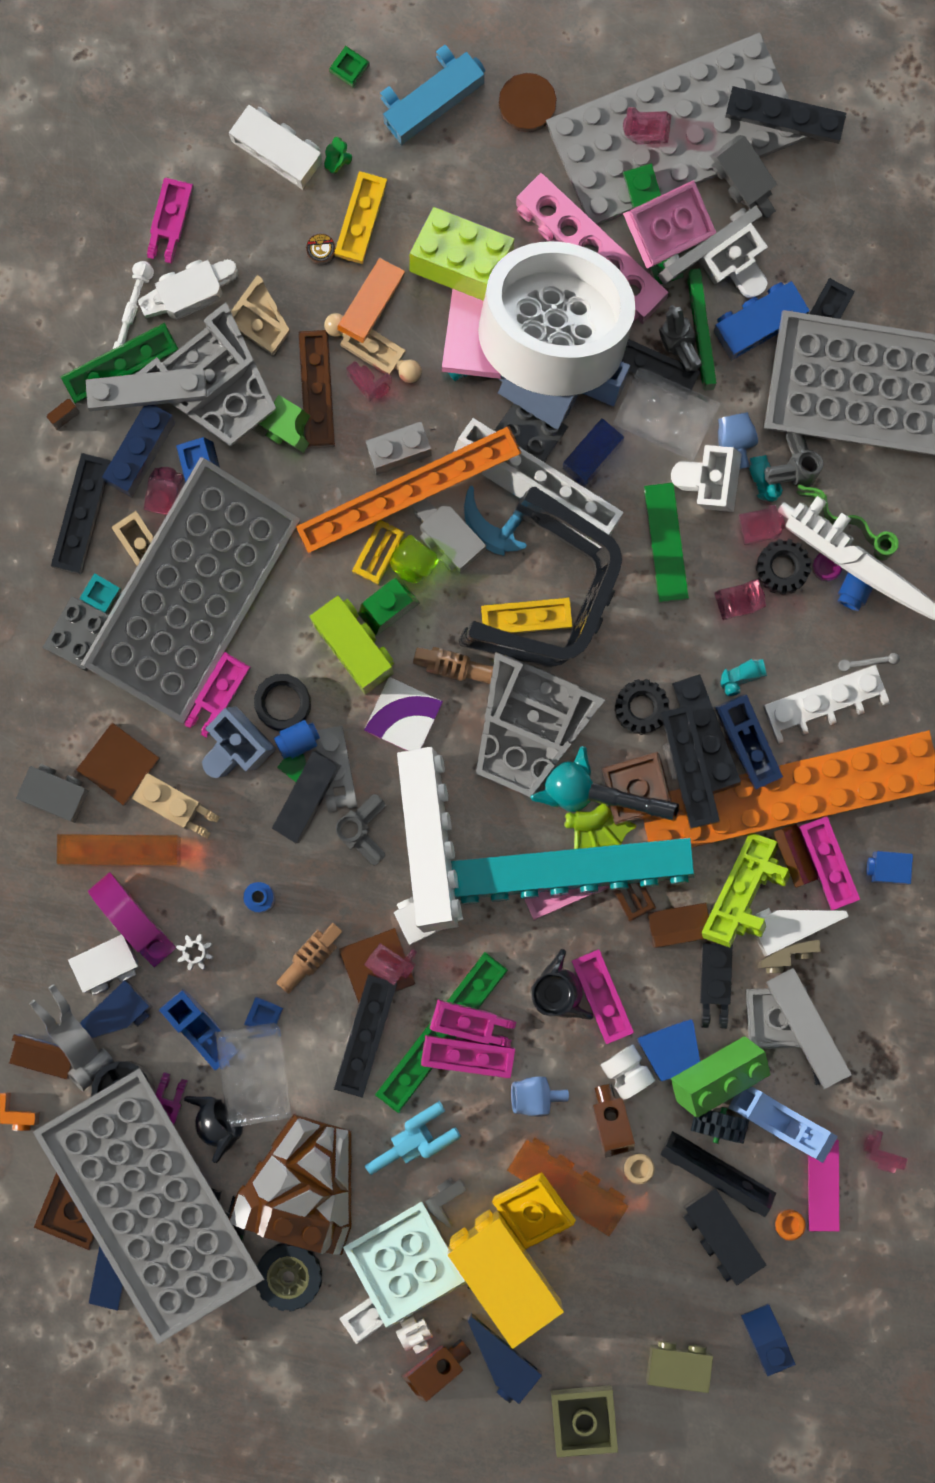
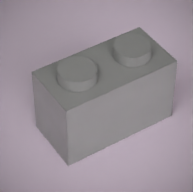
M422 422L365 441L376 475L432 456L431 447Z

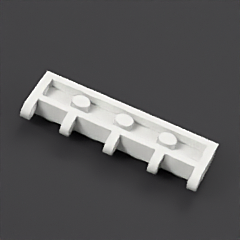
M873 665L771 702L763 707L776 742L781 744L784 743L781 734L783 730L799 725L802 735L809 734L806 722L826 715L830 725L837 723L834 715L835 711L854 705L857 714L861 715L865 713L861 702L876 696L880 697L883 706L890 704L877 667Z

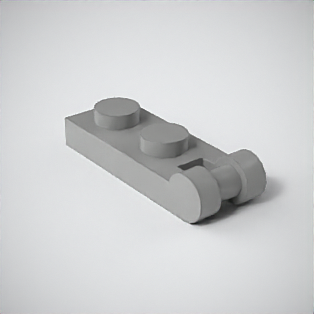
M343 726L317 730L320 739L316 740L317 751L341 765L325 795L328 813L335 812L337 808L346 806L349 809L357 808ZM345 786L346 795H334V788Z

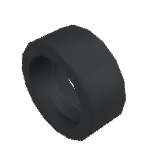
M275 674L266 678L258 686L254 695V708L259 719L267 727L276 731H282L307 719L311 710V697L306 686L297 677L289 674ZM279 685L292 687L300 698L298 712L287 720L273 718L265 707L267 694Z

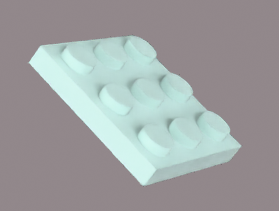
M423 1202L418 1203L343 1247L386 1328L392 1327L466 1283L448 1257V1247Z

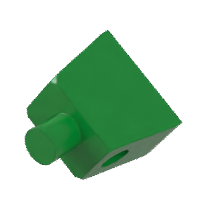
M394 578L361 603L358 615L367 623L377 637L420 604V602L402 579Z

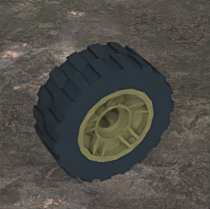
M280 1243L270 1248L257 1264L264 1280L255 1285L262 1300H265L272 1308H278L279 1311L289 1310V1312L299 1308L302 1309L311 1303L319 1292L323 1274L318 1257H315L314 1252L285 1243ZM286 1271L293 1272V1281L285 1282L283 1280Z

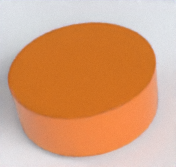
M784 1210L775 1219V1230L785 1240H796L805 1232V1219L795 1210Z

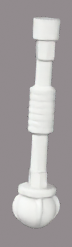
M146 261L137 262L132 268V278L136 282L130 302L126 305L122 317L123 325L113 349L125 343L129 327L133 325L138 308L137 301L143 283H149V279L154 275L152 266Z

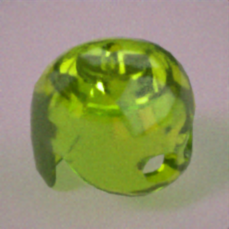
M408 535L397 544L390 558V566L395 574L412 584L424 581L435 569L438 562L437 554L412 535Z

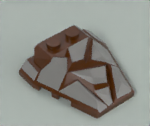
M293 1114L271 1146L273 1148L263 1162L259 1161L254 1168L256 1171L245 1186L242 1185L237 1192L229 1220L232 1225L255 1232L257 1235L317 1253L324 1254L326 1252L342 1255L343 1247L346 1245L352 1226V1131Z

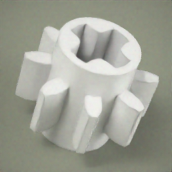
M201 934L197 936L196 941H192L191 937L186 935L185 940L187 943L184 946L179 945L176 947L182 950L183 954L178 959V962H184L185 960L189 962L188 970L190 971L193 969L194 964H198L201 969H205L203 961L206 958H214L208 954L207 950L213 944L201 943L203 939ZM196 944H198V950L202 951V956L196 957L193 961L191 960L192 955L188 953V949L195 948Z
M411 1315L400 1322L402 1328L397 1330L396 1333L406 1352L414 1349L417 1355L429 1348L427 1341L432 1339L433 1335L424 1317L416 1320L414 1315Z

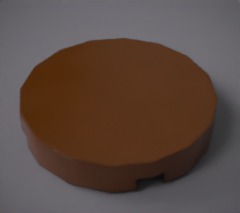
M522 73L513 76L504 84L500 91L499 109L502 118L512 128L518 131L532 132L542 129L546 126V120L554 116L557 98L553 86L547 79L534 73Z

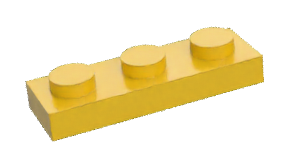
M359 171L334 252L335 257L363 264L387 186L386 178Z
M570 598L481 606L483 624L511 634L572 628Z

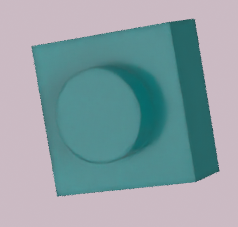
M94 573L79 599L107 614L121 589Z

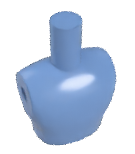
M749 413L719 418V446L735 448L742 454L740 469L749 467L746 449L758 444L757 432L749 417Z
M546 1077L526 1078L522 1081L513 1082L511 1085V1102L515 1114H524L530 1117L548 1116L551 1102H568L569 1100L568 1090H550Z

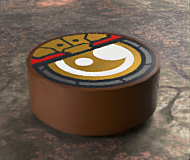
M316 234L308 240L306 251L313 263L324 265L331 262L335 257L336 247L330 236Z

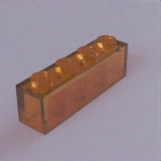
M57 834V865L181 867V837L178 835Z
M534 1137L532 1142L526 1138L507 1167V1171L522 1181H526L542 1172L570 1212L610 1237L629 1207L624 1202L626 1196L613 1187L609 1191L600 1187L598 1184L601 1180L586 1170L583 1175L573 1169L575 1163L564 1155L560 1154L558 1158L547 1152L550 1147Z

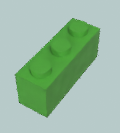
M744 1036L672 1077L671 1081L677 1103L698 1118L771 1074L766 1052Z

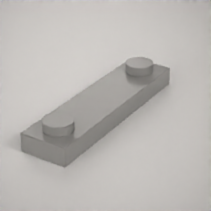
M754 206L749 211L743 207L730 217L732 222L681 258L678 254H675L664 262L663 266L665 269L658 277L664 285L748 224H753L763 214L757 206Z
M203 367L86 380L89 411L207 399L206 376Z

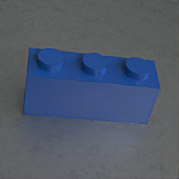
M792 281L785 285L780 282L767 290L768 295L761 299H758L757 296L753 297L742 305V310L735 314L729 311L717 319L718 323L715 325L713 332L731 361L778 335L783 310L809 314V308Z

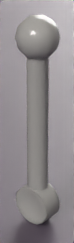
M891 653L887 657L852 662L843 659L839 662L838 668L840 671L845 672L852 667L887 662L897 664L900 661V656L897 653Z

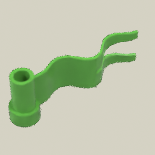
M798 485V489L802 491L797 490L796 494L813 498L819 496L827 502V497L822 490ZM826 503L823 507L824 518L834 524L838 517L831 514L828 503ZM856 515L848 516L851 518L848 524L857 526L862 531L865 539L874 546V556L878 560H887L896 552L899 542L895 534L885 531L875 536L862 517ZM881 546L886 547L888 550H883Z

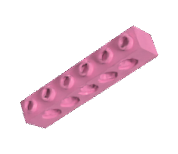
M542 173L517 196V212L526 221L532 220L538 225L539 233L547 241L571 243L582 247L587 245L594 246L598 250V254L612 262L622 272L630 285H635L639 288L640 293L634 296L635 316L633 321L639 320L643 324L667 300L669 292ZM544 206H551L556 212L551 216H544L540 209ZM570 225L577 232L572 236H566L561 232V229L564 226Z

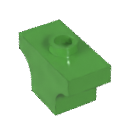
M278 394L274 401L277 410L258 425L266 429L268 432L265 436L280 445L282 441H285L304 453L310 444L304 436V427L310 415Z

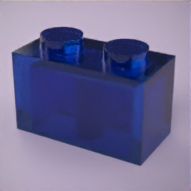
M601 418L566 458L562 469L585 488L622 446L624 436Z

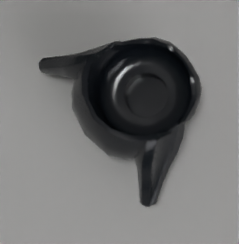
M560 949L553 961L532 985V1002L537 1011L546 1016L591 1020L593 1019V1014L579 1007L583 996L581 983L573 972L563 969L566 950Z
M185 1096V1102L200 1107L195 1119V1129L199 1138L204 1143L217 1147L212 1161L213 1163H218L222 1156L241 1137L243 1133L242 1118L235 1109L222 1103V1099L217 1100L214 1097Z

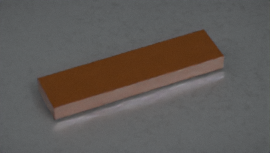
M326 330L299 331L303 410L310 415L304 427L305 439L310 443L306 449L335 447L329 334Z

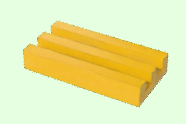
M379 520L361 552L352 573L360 575L379 586L405 536V532ZM384 528L387 531L365 571L361 568L381 529ZM392 533L397 536L375 576L372 572Z

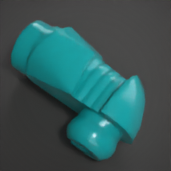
M767 455L750 458L751 465L749 471L759 493L756 496L766 502L777 500L782 495L783 489L780 483L770 485L765 481L764 471L767 467H771Z
M750 659L728 671L725 668L721 675L720 684L721 688L725 689L726 695H738L741 692L740 685L767 676L764 660Z

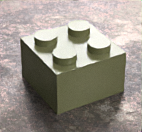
M611 1385L551 1390L557 1458L618 1453L613 1389Z

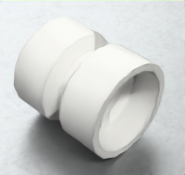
M633 1044L600 1065L609 1079H615L614 1088L619 1096L623 1098V1101L640 1092L656 1080L647 1066H641L642 1057Z

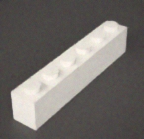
M472 418L458 438L454 451L493 434L495 431ZM520 448L521 454L480 473L519 498L531 487H537L610 536L624 513ZM559 521L560 523H562L563 525H565L566 527H568L569 529H571L572 531H574L575 533H577L593 545L597 546L598 548H601V546H599L595 542L591 541L587 537L583 536L579 532L575 531L571 527Z
M432 747L398 752L397 757L416 926L423 933L459 927L458 917L462 916L459 899H455L454 888H458V877L456 871L452 870L451 859L455 858V851L452 841H448L447 830H451V819L449 813L445 812L444 802L448 801V792L445 783L442 784L441 773L445 772L443 757L438 755Z

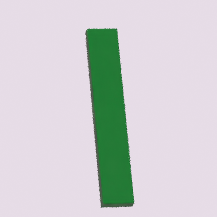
M484 952L447 1002L479 1009L507 973L508 969ZM431 1022L375 1094V1096L397 1113L402 1110L433 1069L421 1065L425 1035L457 1038L456 1036L431 1030Z

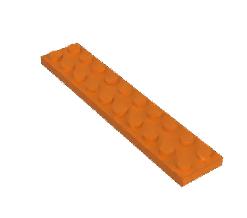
M930 730L779 765L783 777L758 789L754 788L747 773L739 775L741 785L713 794L720 820L719 823L690 829L680 789L669 791L672 802L679 804V813L675 821L652 816L643 819L648 842L690 838L693 848L935 791V750Z

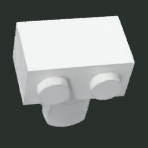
M752 223L738 231L698 261L714 285L730 276L742 295L747 298L759 296L768 284L767 278L754 259L768 246Z
M705 445L703 463L686 461L676 463L671 472V480L681 490L698 492L697 504L702 508L734 512L742 454L733 447Z

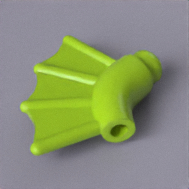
M600 804L591 812L577 811L575 814L568 812L565 815L566 822H564V826L567 829L574 828L575 831L574 849L622 845L626 834L636 829V824L632 822L616 826L612 811L605 804Z

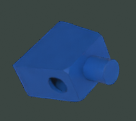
M692 1019L637 1038L659 1081L668 1080L700 1062Z

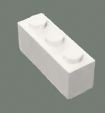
M248 105L229 131L231 142L303 190L322 163V156L319 152L320 148L308 139L302 141L295 136L296 132L287 124L282 123L279 125L271 120V114L263 108L258 107L255 109Z

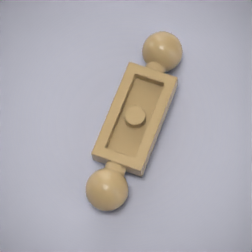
M333 313L326 318L324 323L326 332L334 337L341 335L344 337L340 343L341 347L390 377L396 369L400 378L406 383H414L421 377L422 369L420 364L415 360H402L406 350L373 329L364 343H361L337 330L343 315Z

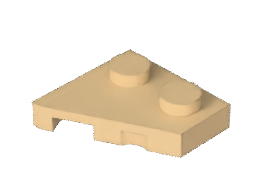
M257 275L231 313L241 334L274 356L289 335L290 330L265 287L262 278Z

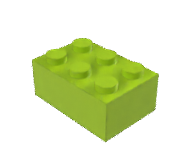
M433 207L409 254V272L484 301L490 274L496 264L514 250L515 238Z
M337 595L309 617L313 626L366 695L394 674L392 665H394L393 658L384 646L378 649L374 642L377 641L376 636L367 623L364 622L360 625L357 621L359 617L358 612L347 598L342 601L339 595Z

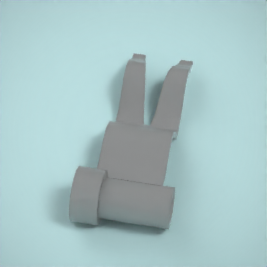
M52 984L49 990L61 1012L60 1024L35 1000L29 1004L44 1022L47 1033L69 1059L73 1067L68 1072L69 1077L80 1090L84 1091L92 1084V1079H94L95 1075L104 1066L113 1063L114 1060L104 1048L98 1051L91 1036L71 1013L70 1005L55 985Z

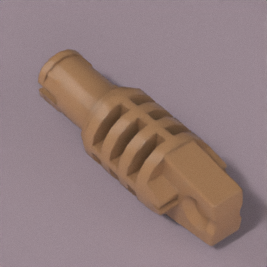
M417 647L413 658V664L427 668L426 672L457 679L458 681H465L468 678L487 684L491 683L493 666L471 661L468 655L454 653L449 650L446 651L437 647H433L432 650Z
M332 923L323 934L316 930L293 956L292 961L294 963L276 983L289 994L306 975H313L337 948L333 942L342 933V930L335 923Z

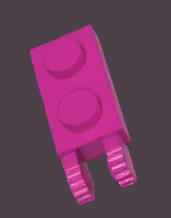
M164 178L150 230L151 238L147 250V258H155L158 252L159 239L163 238L169 240L164 254L165 262L172 264L177 242H180L194 189L193 184Z
M224 652L194 703L196 705L188 716L185 726L192 728L197 723L202 710L205 709L212 713L201 731V735L207 738L210 733L205 728L224 708L229 706L251 667Z
M438 999L430 1029L485 1044L490 1042L510 1047L511 1039L503 1035L492 1034L494 1024L508 1029H515L517 1022L497 1016L491 1012Z

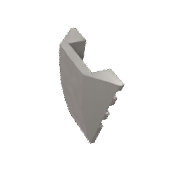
M225 302L203 320L206 325L204 330L161 363L156 357L136 374L203 367L206 376L207 399L171 404L229 446H232L276 411L277 408Z
M495 652L476 774L531 797L606 699L531 664Z

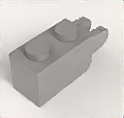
M423 499L412 505L413 513H415V516L417 515V518L422 523L420 530L423 534L420 538L430 549L436 547L441 552L440 560L450 571L455 568L461 573L486 551V545L451 506H441L437 510L431 502H428V499Z

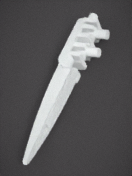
M819 496L815 498L810 507L804 503H799L796 509H794L785 502L780 506L778 512L788 519L785 525L787 530L869 586L935 621V601L860 546H851L854 538L843 532L851 520L847 515L841 513L834 524L821 517L819 513L827 502Z

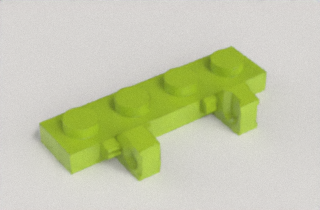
M754 833L748 835L702 930V937L704 939L731 948L737 934L744 936L747 932L748 934L762 937L766 929L765 919L751 915L752 910L750 906L761 883L766 885L769 880L774 884L786 886L790 878L789 869L778 865V860L773 858L778 849L777 841Z

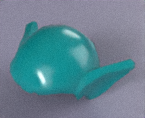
M585 746L580 747L574 762H563L553 769L546 779L545 790L531 795V800L553 807H561L569 812L581 811L591 802L589 801V791L594 783L590 777L591 767L588 761L587 748Z

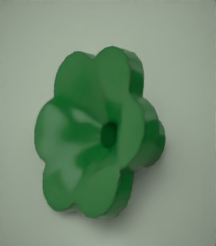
M334 137L332 144H328L325 150L324 167L332 174H336L340 167L344 164L349 165L352 161V154L346 152L347 143L342 141V138Z

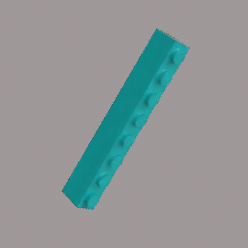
M690 838L451 861L452 870L456 871L458 877V888H454L455 899L461 900L463 905L479 903V898L491 897L492 902L509 900V895L521 894V899H531L539 897V892L550 891L551 896L568 895V890L580 888L581 893L598 892V887L610 886L611 890H624L629 888L628 884L640 883L641 887H655L659 885L658 881L670 880L671 884L676 885L689 883L688 878H695Z

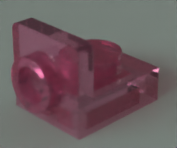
M354 361L346 368L348 377L368 401H371L374 397L377 399L382 398L391 389L389 385L392 383V377L388 372L374 383L375 377L366 365L360 367Z

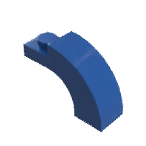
M184 989L159 1009L178 1033L181 1032L192 1043L215 1071L238 1052V1049L222 1032L218 1024Z

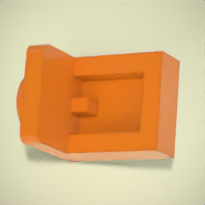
M0 1093V1124H13L12 1130L30 1131L31 1125L39 1124L40 1112L10 1111L11 1093Z

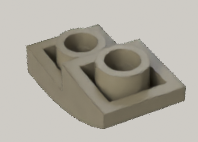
M820 940L797 943L778 950L759 961L758 968H766V974L784 973V967L791 966V954H795V960L813 959V953L821 952Z

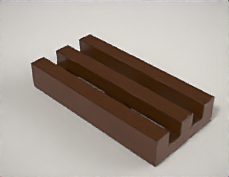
M640 883L636 884L648 905L644 908L640 904L631 884H628L629 888L626 889L637 910L635 913H632L621 890H613L629 922L656 909L646 887H641Z

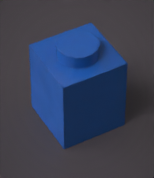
M884 851L873 852V858L868 857L867 875H871V882L909 885L911 884L913 854Z

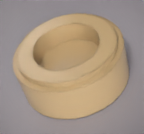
M637 1153L631 1155L626 1160L624 1172L631 1182L645 1184L652 1179L655 1166L647 1155Z

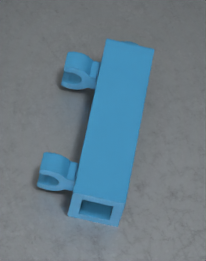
M444 45L436 51V58L444 69L401 101L390 86L380 92L381 100L389 109L383 113L384 124L401 145L484 84V72L486 70L477 57L472 59L468 52H465L455 59L450 49Z

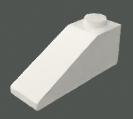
M767 908L754 915L765 919L766 929L762 937L755 936L764 956H768L848 917L846 911L777 910L771 913L770 909Z

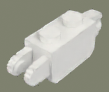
M224 259L223 262L220 261L210 265L209 260L204 262L197 260L188 264L184 271L177 274L170 272L161 276L159 282L154 283L156 289L138 300L144 316L150 318L168 313L169 317L178 320L220 301L223 294L221 287L231 283V281L234 282L236 277H238L239 273L236 263L231 261V259Z

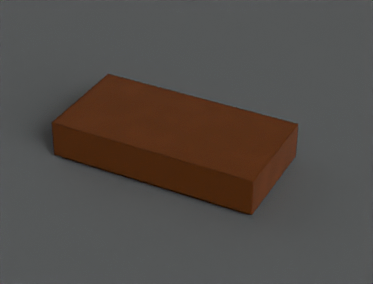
M797 824L775 831V838L789 869L794 886L797 888L818 880Z

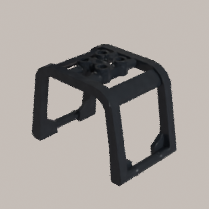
M531 487L516 503L512 514L549 532L589 557L594 564V578L566 645L559 647L521 637L477 621H472L469 628L465 627L459 638V644L462 647L494 655L497 652L520 661L545 667L560 666L584 652L591 642L593 635L598 633L603 622L602 613L605 606H609L615 593L613 587L620 573L622 555L620 547L613 537L539 488ZM559 521L563 522L567 526L571 527L575 531L579 532L583 536L595 542L596 544L601 546V548L599 549L598 547H596L595 545H593L592 543H590L589 541H587L586 539H584L583 537H581L580 535H578L577 533H575Z

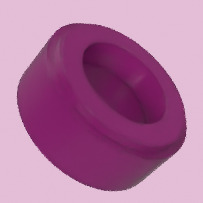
M822 553L816 556L812 564L814 575L819 580L825 582L835 580L843 569Z

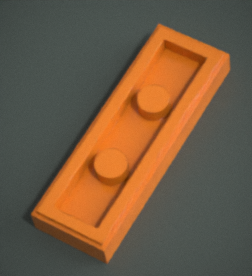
M379 258L338 324L337 330L364 343L403 279L405 271Z

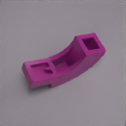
M111 872L87 891L116 929L154 968L176 949L174 943L150 919L129 891Z

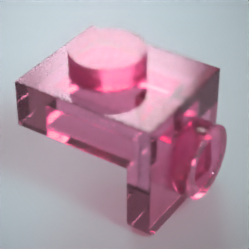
M628 107L627 117L623 121L625 136L636 145L668 144L672 115L667 111L639 112L635 107Z
M170 467L154 468L148 478L143 510L167 515L177 498L183 474L177 473L175 469Z
M771 505L768 509L739 514L738 516L744 545L779 538L782 534L781 529H785L784 516L777 512L776 505Z
M758 579L714 592L723 621L750 615L766 607L765 594Z
M380 943L366 961L365 966L371 969L375 975L395 985L401 976L407 979L416 966L412 960L417 951L412 949L406 958L402 959Z
M874 1129L872 1135L867 1134L863 1146V1151L867 1152L865 1158L879 1162L877 1168L895 1174L896 1168L905 1170L907 1158L879 1150L883 1136L882 1131Z

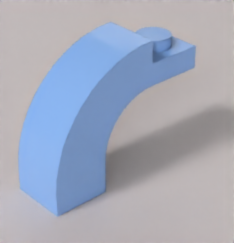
M752 1086L736 1095L728 1107L822 1163L838 1138L832 1132L799 1115Z

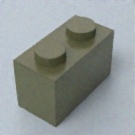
M658 1341V1345H651L646 1379L648 1385L709 1393L713 1355L710 1352H706L707 1347L689 1345L688 1349L676 1348L677 1343L669 1341Z

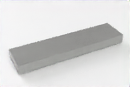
M794 968L767 981L766 984L823 1089L851 1076V1072Z

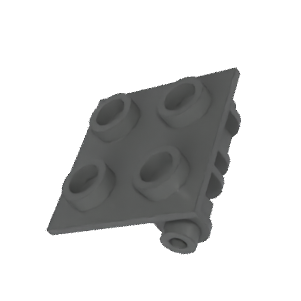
M513 404L494 431L497 432L510 426L518 446L546 463L547 457L569 426L562 423L559 429H555L545 421L540 420L532 413L521 408V406Z
M71 596L42 648L87 672L88 669L80 664L109 615Z

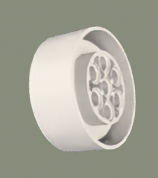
M548 241L528 244L504 256L490 274L478 328L480 345L490 364L503 377L517 386L535 393L552 396H569L585 393L604 384L620 366L635 316V298L631 286L622 272L600 254L588 248L565 242Z

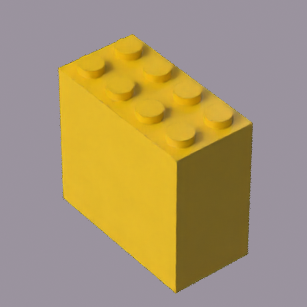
M490 1209L475 1219V1226L467 1231L463 1227L450 1237L448 1257L512 1349L564 1313L561 1299L498 1210L494 1213Z

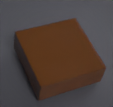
M67 399L48 413L46 417L55 429L58 430L80 412L74 403Z

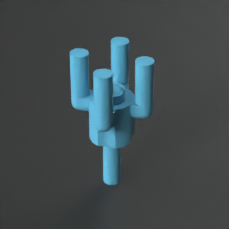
M438 1101L406 1121L405 1130L391 1138L395 1147L365 1165L368 1173L373 1175L400 1157L406 1164L419 1156L429 1158L460 1139L462 1136L456 1127L434 1139L425 1125L446 1111L442 1103Z

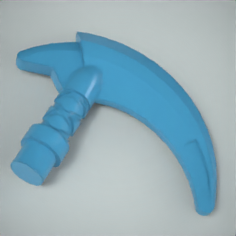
M469 486L464 503L465 520L467 525L486 545V549L505 556V552L525 549L527 547L526 543L516 541L513 531L516 530V527L520 525L523 519L513 514L502 529L491 525L480 514L475 503L474 487Z

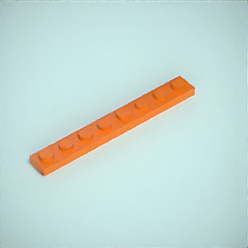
M507 426L296 526L307 552L310 553L521 454V450L510 426Z

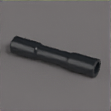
M595 783L591 785L589 791V801L641 811L648 815L675 821L678 817V803L638 796Z

